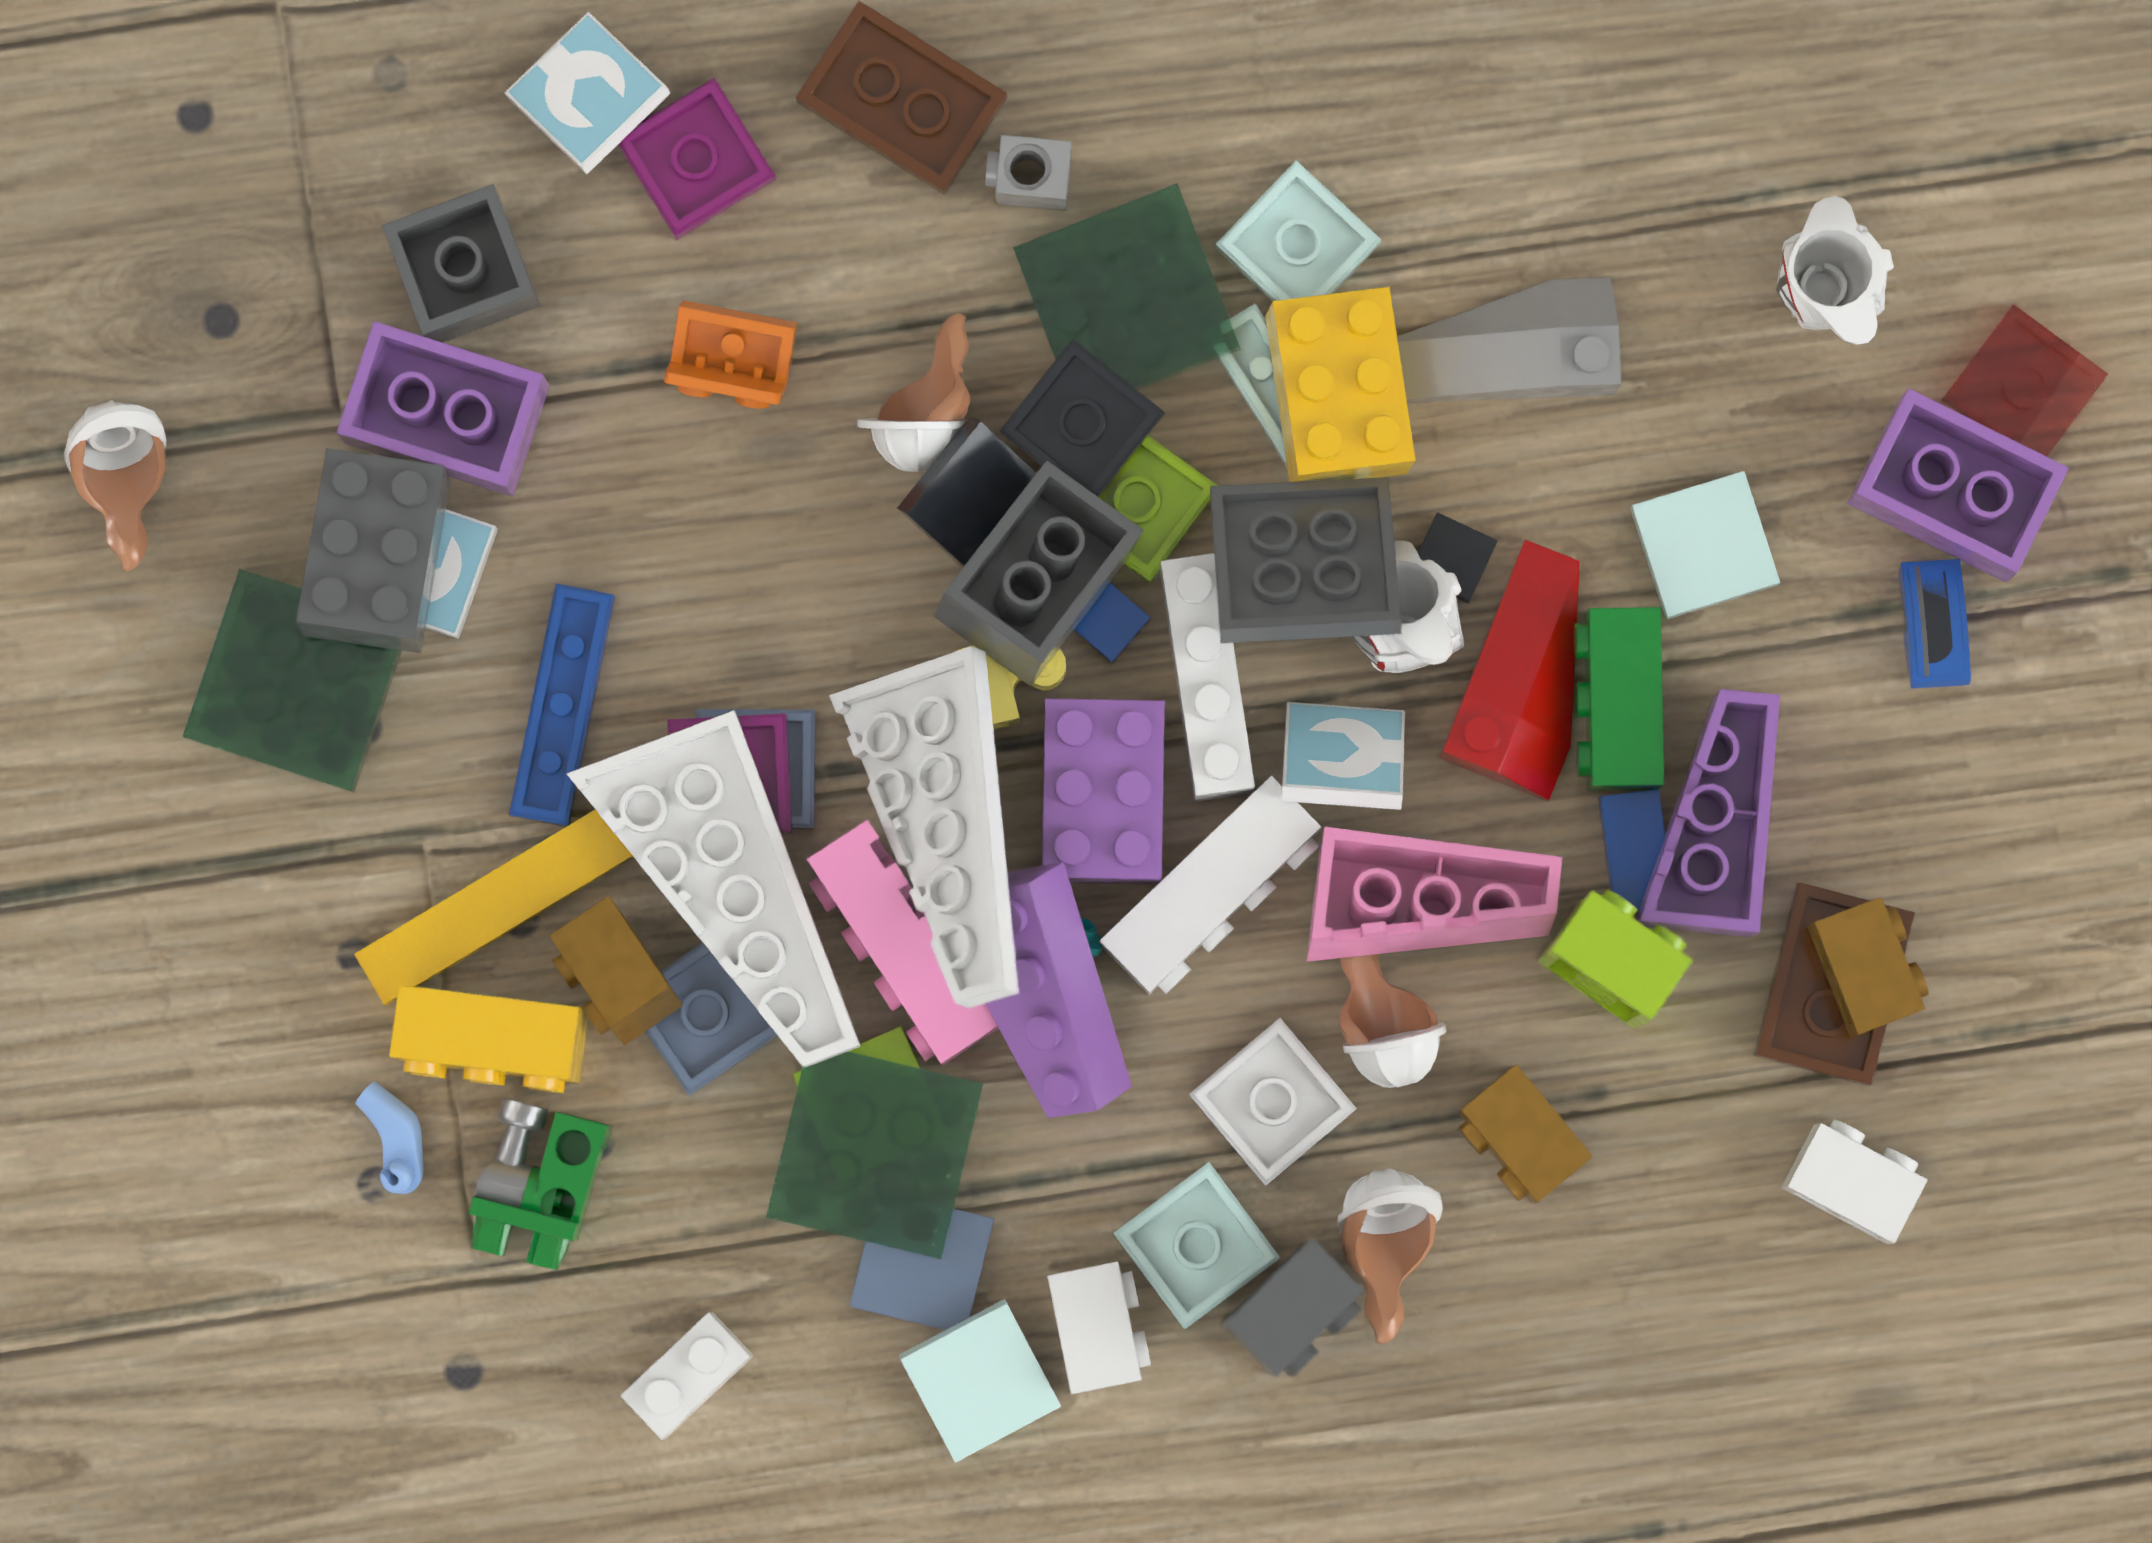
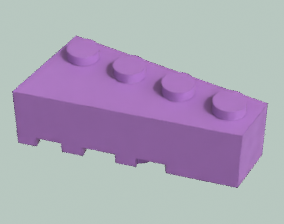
M1720 689L1713 696L1643 901L1635 919L1645 927L1655 928L1659 924L1670 930L1753 937L1760 933L1780 695Z
M1064 862L1007 872L1018 994L985 1004L1047 1118L1098 1111L1130 1089L1132 1085Z

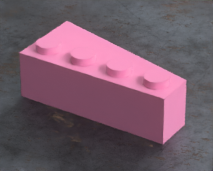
M866 820L807 859L817 875L808 884L827 912L838 907L850 926L840 933L859 962L869 956L874 961L883 976L873 983L892 1012L903 1006L914 1022L915 1026L907 1030L906 1033L924 1061L935 1055L940 1064L944 1066L999 1028L986 1004L967 1008L954 1003L930 944L933 934L925 914L916 910L909 892L912 889L896 862L884 849L878 839L879 836L869 821Z
M1324 827L1318 856L1306 962L1549 936L1557 914L1562 857Z

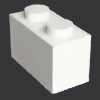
M1833 1119L1830 1127L1822 1123L1813 1125L1781 1188L1885 1244H1895L1928 1181L1926 1178L1914 1173L1918 1163L1886 1147L1883 1155L1862 1145L1865 1138L1862 1132L1836 1119Z
M1113 1262L1048 1275L1071 1394L1142 1380L1140 1368L1151 1366L1144 1330L1132 1332L1128 1309L1139 1307L1132 1271L1120 1273L1119 1263Z
M708 1312L637 1379L621 1397L661 1440L667 1439L754 1355L713 1312Z

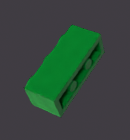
M1661 607L1589 608L1584 615V623H1575L1574 626L1575 659H1585V682H1576L1575 685L1576 718H1586V741H1577L1576 745L1577 777H1587V791H1648L1660 789L1664 786Z

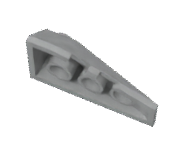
M1611 278L1550 280L1397 336L1407 402L1615 396L1621 386L1619 323Z

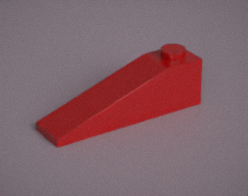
M1526 539L1524 540L1439 755L1441 760L1547 802L1551 798L1571 747L1575 670L1574 626L1577 623L1579 560Z

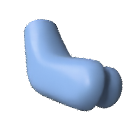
M374 1081L361 1093L355 1104L372 1122L381 1137L383 1169L380 1173V1181L382 1186L393 1194H408L419 1186L424 1175L422 1133L419 1119L407 1105Z

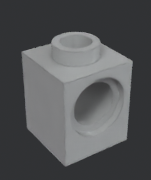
M1001 135L1000 151H988L985 186L996 187V204L1066 211L1072 141ZM1023 160H1033L1043 167L1045 173L1037 183L1023 185L1012 177V169Z

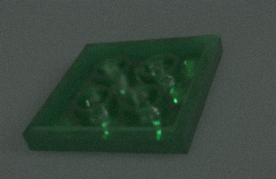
M1178 183L1013 247L1055 360L1069 342L1074 339L1134 388L1139 390L1219 359L1224 355L1241 350Z
M239 569L182 737L354 793L402 651L303 636L296 622L302 589Z
M849 1051L806 1068L802 1067L766 1218L942 1260L984 1084Z

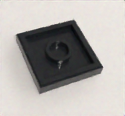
M1072 339L999 432L1043 466L1046 461H1049L1094 495L1100 497L1166 412L1076 340Z
M970 416L897 509L964 568L1033 479L1036 472L981 421Z

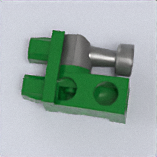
M502 1098L498 1120L508 1125L495 1161L482 1170L478 1178L475 1196L472 1198L468 1213L476 1216L473 1226L472 1249L505 1256L512 1227L516 1226L534 1231L526 1263L559 1270L568 1251L570 1241L579 1240L593 1185L613 1126L562 1112H555L541 1167L526 1164L531 1130H543L548 1109Z

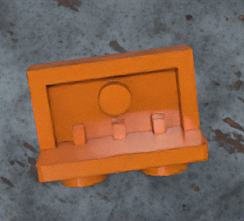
M682 300L678 310L671 361L665 371L664 382L677 385V390L688 396L710 397L712 393L733 396L736 403L756 409L768 408L770 404L778 405L788 387L798 322Z

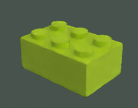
M1608 889L1601 895L1592 890L1576 904L1537 962L1635 1030L1655 1017L1693 959L1682 953L1687 944L1677 935L1659 924L1654 929L1651 928L1649 930L1632 917L1637 909L1628 901Z

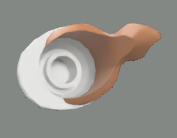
M956 313L948 317L938 330L934 345L933 364L924 377L889 396L880 408L877 418L857 419V427L871 428L872 438L877 450L887 462L897 469L907 472H926L967 421L964 417L968 411L971 396L960 376L963 374L962 364L969 348L965 332L966 316Z
M110 400L97 406L88 407L81 418L74 424L68 435L64 459L79 495L90 506L103 513L106 521L107 545L118 556L124 571L130 572L141 562L148 548L147 532L140 519L141 510L160 488L166 469V436L162 421L154 411L140 405Z
M1378 954L1340 958L1343 972L1351 982V992L1339 1013L1341 1031L1345 1043H1343L1344 1053H1350L1353 1063L1364 1077L1382 1087H1401L1420 1081L1430 1071L1436 1059L1439 1048V1036L1447 1032L1445 1024L1438 1022L1437 1015L1428 1003L1412 992L1389 984L1383 978Z
M1390 1168L1383 1171L1374 1170L1369 1175L1363 1176L1352 1184L1346 1193L1343 1212L1338 1216L1337 1222L1338 1232L1342 1235L1343 1254L1353 1270L1365 1281L1367 1293L1364 1314L1374 1330L1376 1343L1381 1345L1391 1341L1403 1324L1404 1307L1399 1292L1401 1283L1423 1262L1431 1249L1436 1233V1223L1439 1221L1443 1210L1439 1192L1424 1186L1413 1175L1397 1172Z

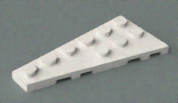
M970 646L829 695L835 711L844 716L851 733L847 741L854 757L862 760L870 780L867 790L897 863L906 868L914 888L909 892L916 910L924 912L933 934L930 944L954 1003L972 1008L1018 994L986 652Z
M734 710L567 773L573 783L588 799L804 1068L861 1047L738 716Z

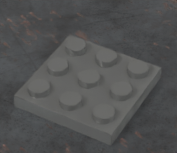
M1388 477L1210 486L1220 643L1401 634L1402 619Z

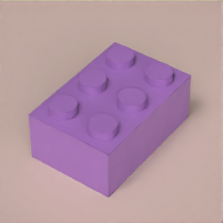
M374 321L337 430V435L347 445L385 457L444 465L448 477L513 497L550 385L541 373Z
M1908 388L1898 399L1847 504L2006 583L2018 573L2069 468Z
M1045 699L1042 866L1064 862L1070 883L1158 885L1161 882L1165 701Z

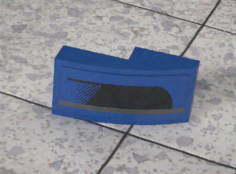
M1960 559L1901 562L1899 581L1906 624L1903 638L1910 688L1970 685L1969 637Z

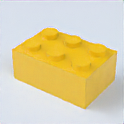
M1390 287L1272 301L1265 315L1289 482L1378 478L1407 474L1416 459Z
M399 985L389 1057L404 1062L403 1072H408L411 1075L446 1079L447 1068L464 1070L463 1079L469 1080V1082L505 1086L506 1075L524 1077L522 1087H527L530 1090L564 1094L565 1083L580 1084L589 1017L579 1007Z

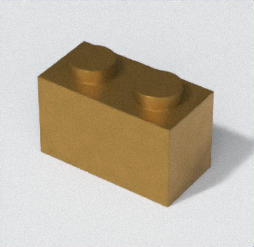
M609 895L549 935L561 953L552 959V962L571 989L579 984L582 985L591 999L583 1004L582 1008L601 1035L611 1029L625 1046L684 1006L623 913Z
M1882 897L1807 926L1850 1038L1926 1009L1922 1001L1923 997L1929 995L1925 978L1916 962L1908 964L1900 945L1901 941L1907 939L1903 922L1894 906L1886 908Z
M1517 1064L1508 1069L1458 1111L1465 1121L1458 1127V1130L1479 1155L1489 1150L1503 1166L1496 1175L1517 1201H1520L1527 1195L1533 1204L1538 1203L1593 1157Z

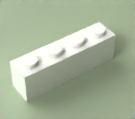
M1214 553L1161 561L1160 575L1194 802L1253 794L1255 784L1234 644L1220 643Z
M1271 775L1100 940V944L1148 995L1157 987L1167 994L1192 970L1184 962L1201 945L1210 953L1234 930V927L1227 920L1242 905H1245L1251 912L1255 910L1277 888L1270 879L1286 863L1295 871L1320 847L1313 837L1320 831L1321 826L1298 802L1282 801V786Z

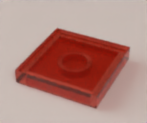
M2013 304L1941 400L1956 412L2047 457L2108 376V373Z

